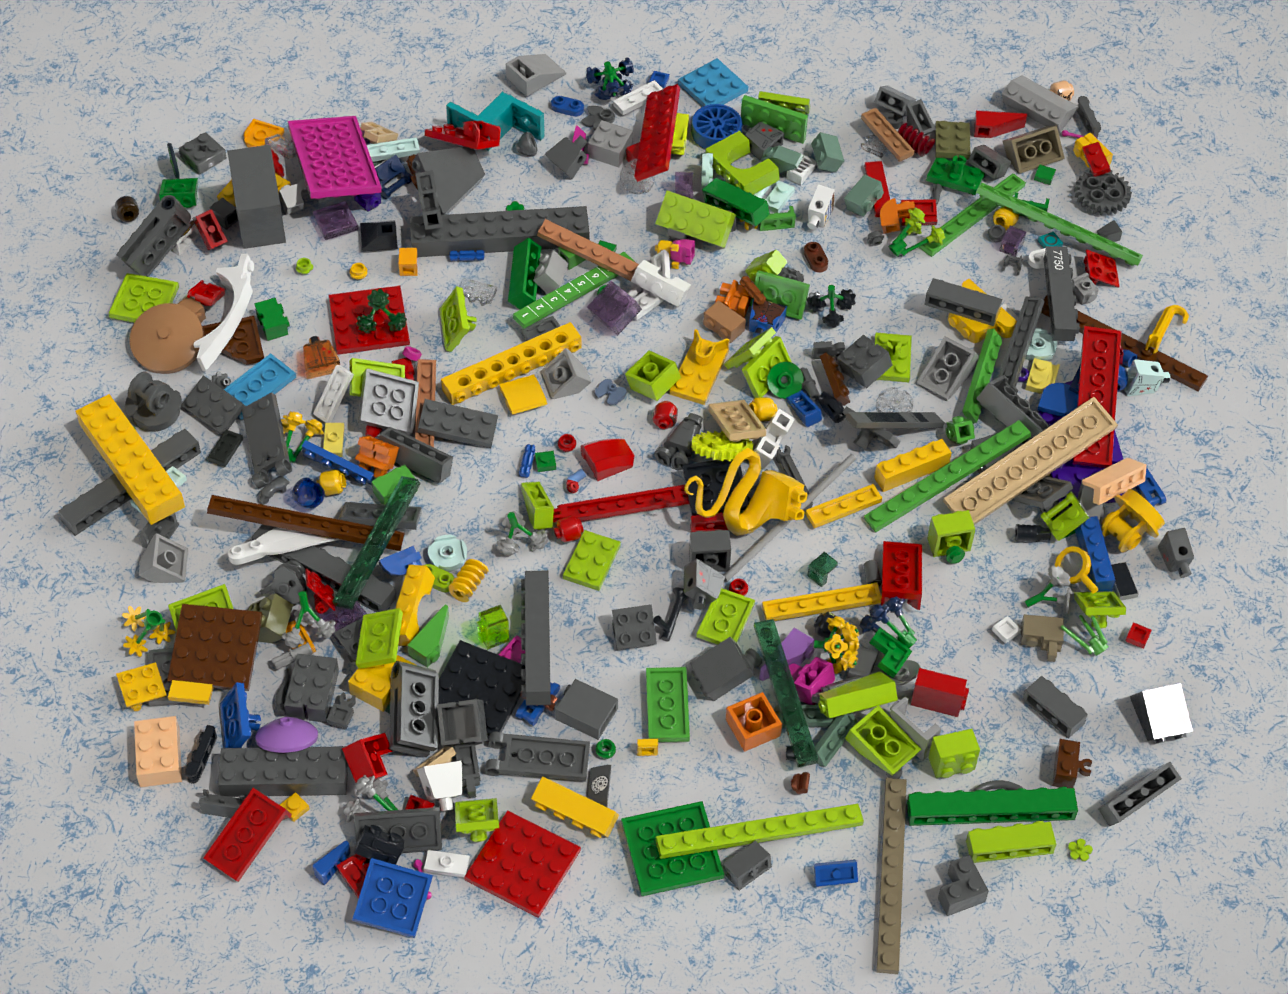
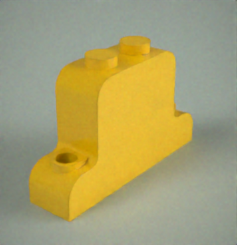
M970 279L962 283V287L986 294ZM1002 307L994 326L952 313L948 315L949 324L972 343H979L984 340L987 330L993 328L1001 337L1010 338L1017 323V320Z

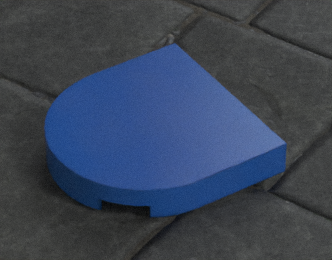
M1052 383L1043 390L1037 410L1065 417L1077 408L1078 394L1068 390L1070 387L1068 384Z

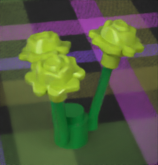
M918 208L908 209L910 218L905 219L906 227L888 247L897 257L900 254L905 256L908 252L928 242L934 241L942 245L945 234L940 227L935 228V226H931V235L926 237L927 239L906 249L905 237L911 233L921 234V223H925L923 211Z

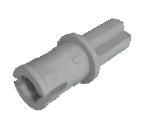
M309 643L293 650L290 648L289 652L273 658L272 661L275 668L280 669L295 662L297 653L312 655L313 652Z

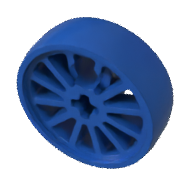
M710 104L703 106L695 112L692 118L691 134L693 140L704 149L738 131L742 133V119L739 113L727 105Z

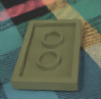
M936 121L935 157L953 159L954 156L957 155L959 157L961 155L966 160H969L971 155L970 123Z

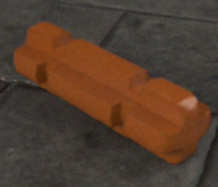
M743 276L739 281L742 287L754 298L758 305L764 304L766 297L761 294V291L748 276Z

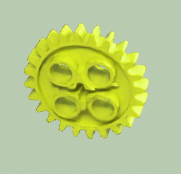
M707 431V433L701 432L693 436L691 448L692 451H695V454L706 456L707 459L713 458V460L721 461L727 459L731 461L744 449L749 448L753 450V443L749 438L738 442L729 441L723 431H714V433Z

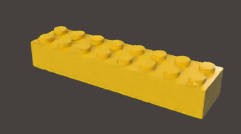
M110 394L75 411L79 425L150 525L185 508L182 493Z

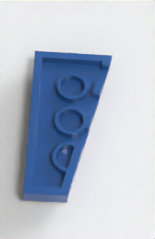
M307 440L304 441L302 445L304 457L339 470L345 476L354 477L359 483L371 485L374 473Z

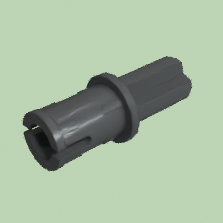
M802 367L800 369L804 378L802 389L806 391L808 397L813 402L817 401L820 394L815 386L816 382L812 379L808 369Z

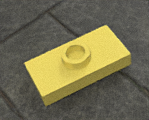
M325 423L323 449L339 457H343L344 423Z

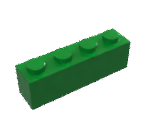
M715 178L702 189L705 203L726 211L732 210L737 218L751 225L757 226L770 215L768 203L765 199L735 187L726 181Z
M530 238L516 245L513 250L508 302L518 309H522L536 301L537 284L533 279L536 274L535 270L540 263L541 246Z

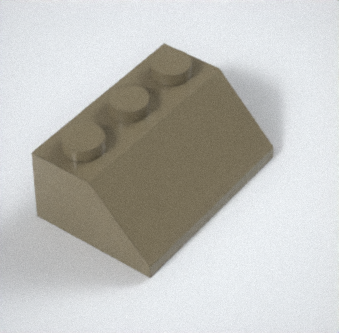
M1046 126L1002 140L1006 157L1011 161V164L1018 173L1038 168L1039 165H1047L1065 159L1057 126Z

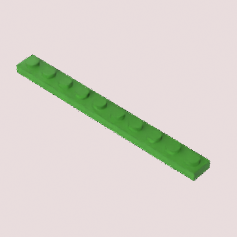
M981 183L976 193L980 194L981 198L985 200L991 199L998 206L1011 208L1016 214L1022 213L1028 216L1027 218L1031 221L1042 222L1045 227L1049 229L1055 228L1065 236H1073L1078 242L1088 243L1098 251L1104 250L1111 257H1119L1129 265L1138 266L1143 257L1140 253L987 184Z
M1018 420L864 515L865 521L875 533L1030 438L1031 432Z

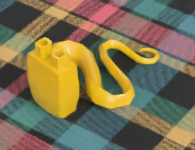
M749 448L739 452L731 462L719 496L710 510L705 511L702 507L704 486L702 480L697 476H693L685 484V492L689 495H694L689 493L688 487L692 482H697L696 512L704 518L713 517L723 506L738 467L744 460L748 459V470L734 488L724 507L723 517L728 530L736 536L753 533L770 519L789 521L804 518V511L800 509L801 503L807 500V493L803 491L804 485L794 478L774 470L762 471L759 484L747 508L743 513H740L743 502L761 471L759 454Z

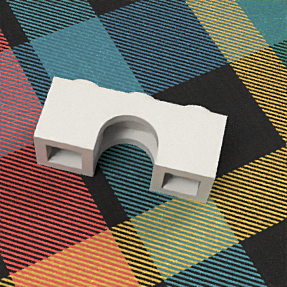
M305 179L298 181L297 184L292 186L286 185L279 190V200L286 215L303 209L304 201L302 196L309 194ZM325 197L317 200L321 203L334 197Z
M643 260L637 266L631 282L678 307L685 300L691 284L678 277L674 279L664 278L658 273L659 267Z
M778 409L766 426V436L760 437L753 449L760 456L762 469L773 459L779 448L780 441L795 420V418L781 409Z

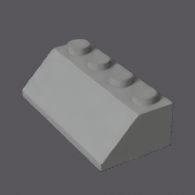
M1023 75L1011 80L1002 92L1004 104L1021 113H1026L1028 117L1044 126H1057L1059 134L1079 108L1076 104Z

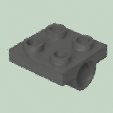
M651 604L612 610V626L617 650L657 644Z

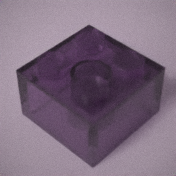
M612 281L587 306L591 314L617 336L642 310L635 299Z

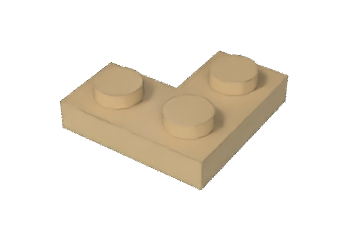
M374 122L361 123L360 129L365 131L363 137L369 139L370 143L390 142L398 138V133Z

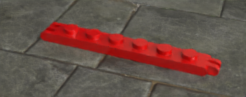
M685 485L566 503L560 504L554 509L553 522H557L558 519L570 515L575 516L576 519L579 518L582 522L687 505L689 500L685 492Z

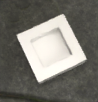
M1007 616L995 624L992 631L1006 644L1019 635L1021 629Z

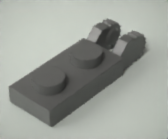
M1085 96L1078 97L1079 104L1077 106L1079 108L1077 113L1087 133L1091 132L1098 139L1101 124L1096 120L1095 113L1089 106V99Z

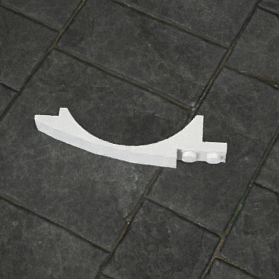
M248 253L241 254L238 266L216 269L221 285L229 288L234 293V302L225 320L212 332L194 342V347L199 348L197 360L202 371H206L216 360L233 336L245 314L253 292L250 285V276L252 271H254V263L250 260Z

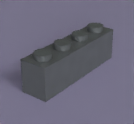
M933 278L927 290L924 305L994 326L1003 299Z
M392 427L379 434V440L399 447L395 462L401 466L406 465L407 468L438 483L443 482L451 475L453 456Z
M1167 762L1108 801L1098 810L1109 826L1115 825L1182 778L1172 763Z

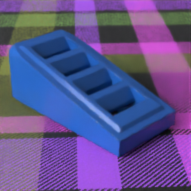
M802 390L786 397L787 402L806 427L822 420L821 409Z
M347 840L313 864L314 875L323 885H326L337 871L336 866L345 861L350 855V845Z

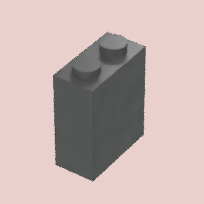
M731 637L690 663L693 668L691 671L692 675L702 684L700 687L705 697L709 696L714 701L755 675L740 647Z
M575 679L571 685L569 684L566 687L562 700H558L555 704V717L557 721L599 740L618 710V698Z

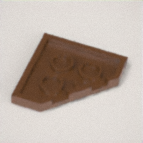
M255 316L241 319L233 336L221 353L246 365L258 363L264 359ZM222 322L202 326L204 336L216 329Z

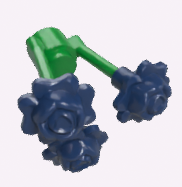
M897 596L890 598L883 605H874L870 609V616L865 615L860 621L859 626L862 628V634L871 630L876 633L880 628L876 622L881 621L883 624H887L897 634L896 638L908 648H911L917 641L913 636L915 632L910 628L901 610L905 599L900 600ZM887 613H895L896 617H899L906 630L904 629L900 632L889 621L890 618L887 616Z

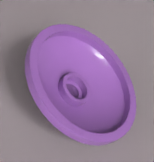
M282 717L262 726L257 731L255 739L256 744L267 751L278 753L295 752L312 746L318 739V730L307 721L294 717Z

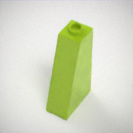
M876 672L820 693L818 706L821 713L828 718H833L898 701L895 681L882 672Z

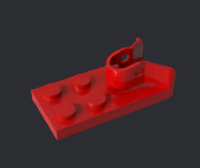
M467 121L463 123V127L454 128L452 124H444L443 127L432 126V128L425 129L424 136L478 150L498 147L500 145L501 128L484 121Z
M883 541L882 596L880 605L885 604L890 598L897 596L901 599H907V604L916 610H920L922 599V544Z
M252 788L203 859L239 882L280 822L286 818H291L292 814L255 788Z

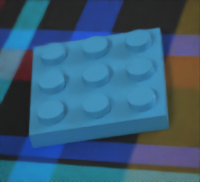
M718 58L678 79V85L702 107L710 104L724 105L748 92L749 88Z

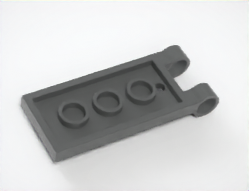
M269 393L242 408L254 469L252 479L258 488H262L270 482L267 471L273 467L276 468L281 476L292 472L277 398L273 393Z
M492 732L490 734L489 746L494 749L506 747L505 761L497 759L487 760L485 766L486 774L490 776L509 774L541 778L543 776L551 779L586 782L590 741L504 734L501 732Z

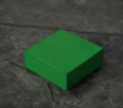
M1039 165L1034 180L1051 185L1056 169Z

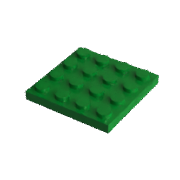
M703 801L621 818L641 897L724 879V872L717 850L660 859L656 836L710 827Z

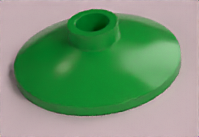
M780 362L770 369L767 376V385L775 396L786 399V397L802 389L803 374L794 363ZM783 376L787 379L785 383L781 382Z

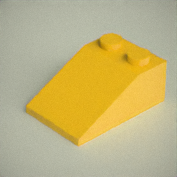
M399 655L396 657V661L416 665ZM394 663L358 668L348 681L350 694L384 712L390 704L391 671Z

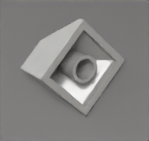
M567 348L541 370L552 399L578 394L591 383L586 367Z
M156 533L140 559L139 576L154 583H183L186 577L188 548Z

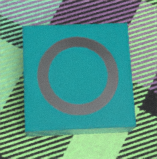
M1054 231L1038 238V242L1043 248H1046V246L1062 247L1063 242Z

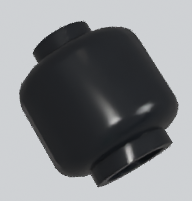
M829 611L824 614L820 613L814 623L815 632L823 638H829L831 631L828 629L829 623L826 620L827 618H834L836 615Z

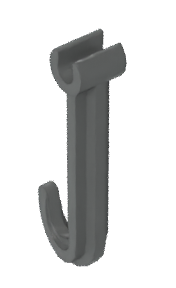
M785 445L784 453L781 452L779 447L776 461L782 464L788 476L804 485L803 491L808 495L809 491L790 455V447ZM813 501L803 510L804 515L807 509L812 508Z

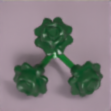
M374 289L367 296L369 300L368 305L373 307L371 313L367 316H358L356 324L359 326L360 331L365 333L376 331L377 323L373 321V315L379 309L389 316L390 322L388 326L390 331L402 330L406 326L407 318L405 313L398 312L396 315L390 313L385 308L389 304L387 299L389 295L384 293L382 289H378V291Z

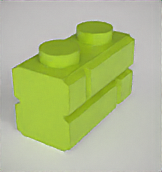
M774 250L754 258L745 272L755 283L758 270L778 275L787 264V260L778 250Z

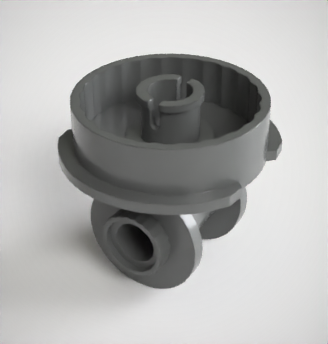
M143 371L137 374L130 382L128 396L125 401V411L142 430L151 432L161 431L173 425L178 419L182 398L177 390L174 391L168 384L162 381L153 380L150 373Z

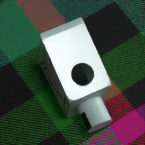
M1133 360L1127 372L1128 383L1124 389L1127 396L1155 393L1161 383H1169L1170 374L1169 372H1163L1158 362Z

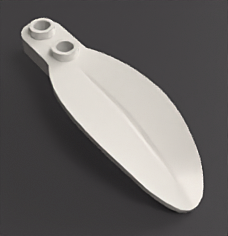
M277 527L261 535L256 540L230 548L228 558L230 563L240 565L260 559L265 555L287 553L340 539Z

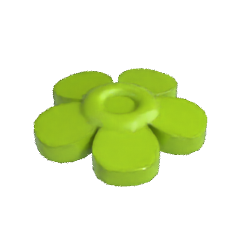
M1081 838L1076 843L1070 842L1068 845L1069 850L1072 851L1070 857L1077 860L1080 856L1081 861L1089 859L1088 854L1092 853L1093 848L1091 845L1085 846L1086 841Z

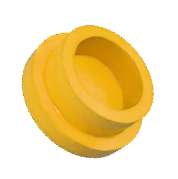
M354 263L350 268V276L354 279H363L368 274L367 268L363 263Z

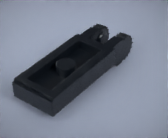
M207 725L205 731L201 732L199 746L192 754V762L186 766L185 774L191 784L197 783L199 778H201L217 740L214 726Z

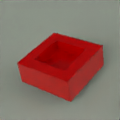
M1133 622L1125 641L1144 649L1152 630Z

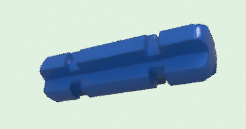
M474 250L450 251L451 261H457L458 259L460 261L484 260L485 258L483 250H477V252H474Z
M530 444L525 446L519 470L520 477L528 478L530 475L533 456L535 455V445Z

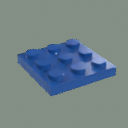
M371 858L352 921L415 938L433 875Z

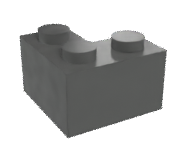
M970 855L951 861L947 874L952 883L942 886L938 895V900L947 916L985 903L989 892Z

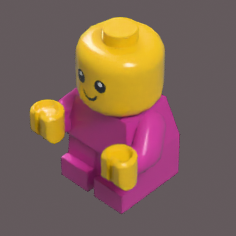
M682 239L673 242L660 240L658 245H655V252L658 254L662 250H666L669 253V258L674 260L671 263V268L679 269L681 262L691 265L695 257V240Z

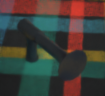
M673 588L676 600L667 623L659 615L653 619V622L663 630L661 639L667 642L670 641L683 602L690 598L684 594L683 588Z

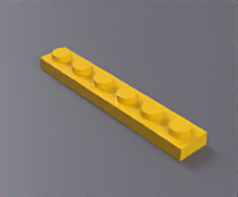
M872 583L763 601L762 608L766 622L825 613L827 611L831 612L881 603V594L878 584Z

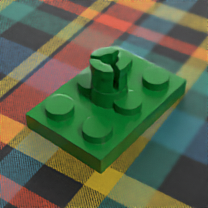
M957 155L954 156L952 161L936 157L927 174L926 181L976 196L977 189L982 183L985 173L979 168L965 165L966 158L961 155L959 157Z

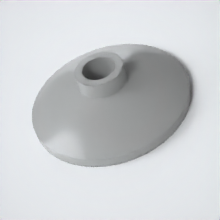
M906 660L894 678L884 671L882 673L894 680L895 685H904L917 677L920 665L915 661Z

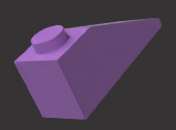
M793 628L762 666L759 679L765 681L785 672L788 665L793 663L800 665L806 658L809 659L815 650L813 648L814 639Z

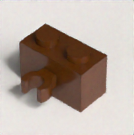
M1059 739L1055 755L1052 786L1074 788L1077 772L1086 777L1090 776L1091 770L1085 769L1084 766L1091 767L1092 760H1079L1080 742Z

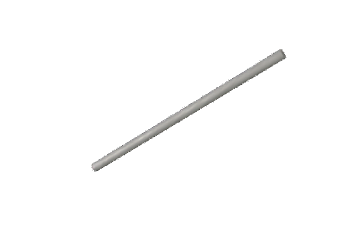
M850 454L807 495V500L801 503L800 509L804 510L856 460V457ZM781 520L724 574V581L728 582L792 520Z

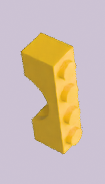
M425 565L408 566L395 608H400L403 612L398 646H408L419 632L417 620L419 602L424 595H430L435 580L434 575Z

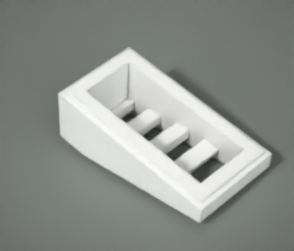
M803 155L804 157L798 168L787 171L786 179L802 185L817 167V162Z

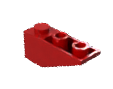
M976 110L974 137L993 138L1024 128L1027 114Z

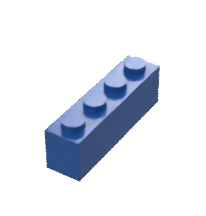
M1091 516L1075 529L1079 548L1086 551L1091 559V568L1087 576L1097 586V592L1112 591L1115 583L1113 569L1098 516Z

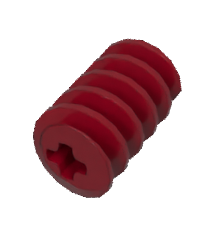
M908 123L901 125L898 133L911 146L914 153H918L921 157L925 156L932 149L935 139L932 138L929 141L930 137L928 135L924 137L923 132L918 134L919 130H913L912 125L907 128Z

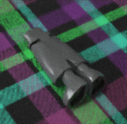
M690 413L688 417H685L668 437L664 447H659L654 452L657 461L667 467L671 463L673 469L683 470L682 465L689 463L687 457H690L693 452L691 448L693 436L699 434L703 418L694 413Z

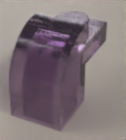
M692 171L675 172L676 194L693 199Z

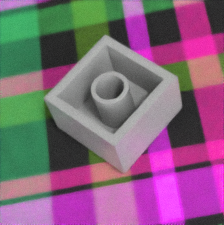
M601 120L588 142L589 158L620 167L626 157V148L633 145V130Z

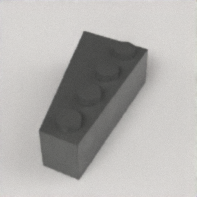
M1002 375L989 382L976 399L983 408L988 409L994 415L996 420L1002 422L1007 427L1020 420L1031 432V437L1022 442L1025 444L1050 426L1037 411L1030 409V403L1026 399L1020 398L1017 395V388L1015 386L1010 387L1007 383L1008 378Z

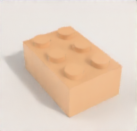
M176 716L134 721L136 776L140 787L182 782L180 730Z

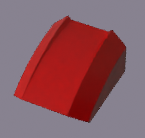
M601 439L581 445V456L586 460L597 482L633 467L635 455L625 439Z

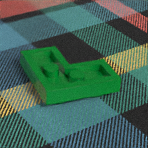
M881 627L869 642L885 654L877 667L892 678L896 676L912 653L911 649Z

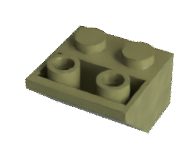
M276 593L252 603L248 608V611H258L263 614L258 642L272 644L283 639L282 634L286 632L293 604Z

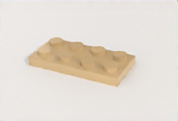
M745 400L709 404L710 414L729 441L738 442L742 439H759L766 436V428Z

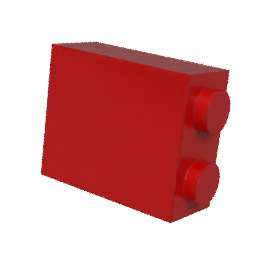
M919 668L911 706L958 717L960 710L964 711L969 693V688H966L967 679Z

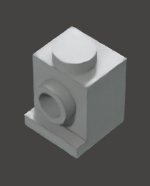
M1088 273L1072 279L1075 284L1073 295H1076V299L1081 305L1092 302L1097 298L1099 289L1090 280Z

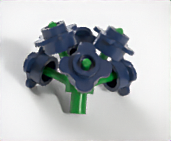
M628 57L619 62L618 68L611 66L609 61L605 62L603 72H600L596 67L593 69L587 67L586 78L589 84H598L601 76H605L602 78L603 86H598L594 94L599 99L607 100L619 94L621 96L626 95L632 91L634 85L631 81L627 79L621 81L622 75L629 76L630 73L634 72L633 63Z

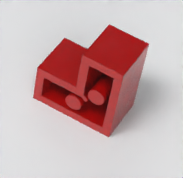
M385 733L360 739L342 748L355 783L364 775L367 777L374 776V781L388 775L381 757L393 751L389 749V741Z

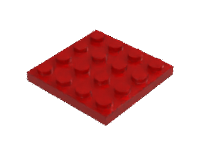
M400 285L375 289L376 291L382 289L384 293L389 295L387 298L389 304L385 308L390 313L395 315L398 312L405 313ZM374 289L329 295L337 355L410 345L407 322L402 330L390 331L388 326L390 322L389 316L379 309L373 315V321L377 323L376 331L365 333L360 331L359 326L356 324L357 317L367 316L371 313L373 307L368 305L369 300L367 296Z
M507 810L499 823V828L494 830L464 878L465 881L539 918L580 853L581 847Z

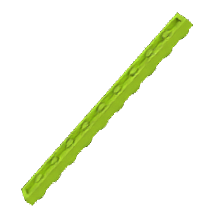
M851 804L656 836V844L660 859L748 845L755 840L760 843L863 826L864 820L859 804Z

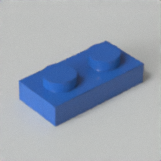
M856 859L815 863L814 877L816 887L858 882Z

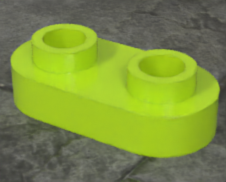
M425 564L435 577L432 588L444 593L450 592L449 585L453 582L454 575L432 564Z

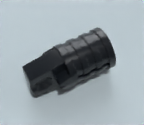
M823 391L817 398L823 410L834 423L843 421L846 417L842 413L844 407L828 392Z
M1016 524L1015 541L1040 542V540H1050L1051 538L1050 529L1041 527V525Z

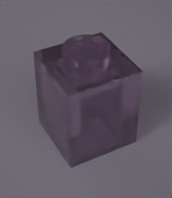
M1010 226L1002 239L1000 252L1008 255L1011 253V256L1016 257L1024 244L1026 231Z

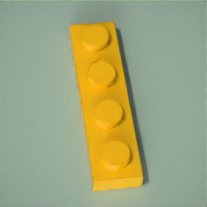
M874 484L809 508L806 510L805 515L815 529L881 503L882 496Z

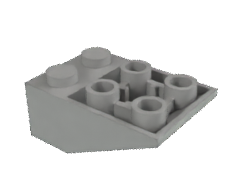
M546 54L518 56L506 63V78L525 96L531 95L566 75V72Z

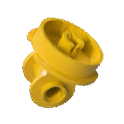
M1130 488L1122 496L1117 494L1114 497L1120 509L1109 513L1104 518L1101 530L1103 536L1112 534L1114 537H1117L1116 539L1120 541L1118 550L1123 553L1134 549L1141 542L1142 535L1145 532L1154 538L1159 536L1158 530L1165 524V521L1145 498ZM1128 516L1131 520L1135 519L1139 524L1133 528L1124 519Z

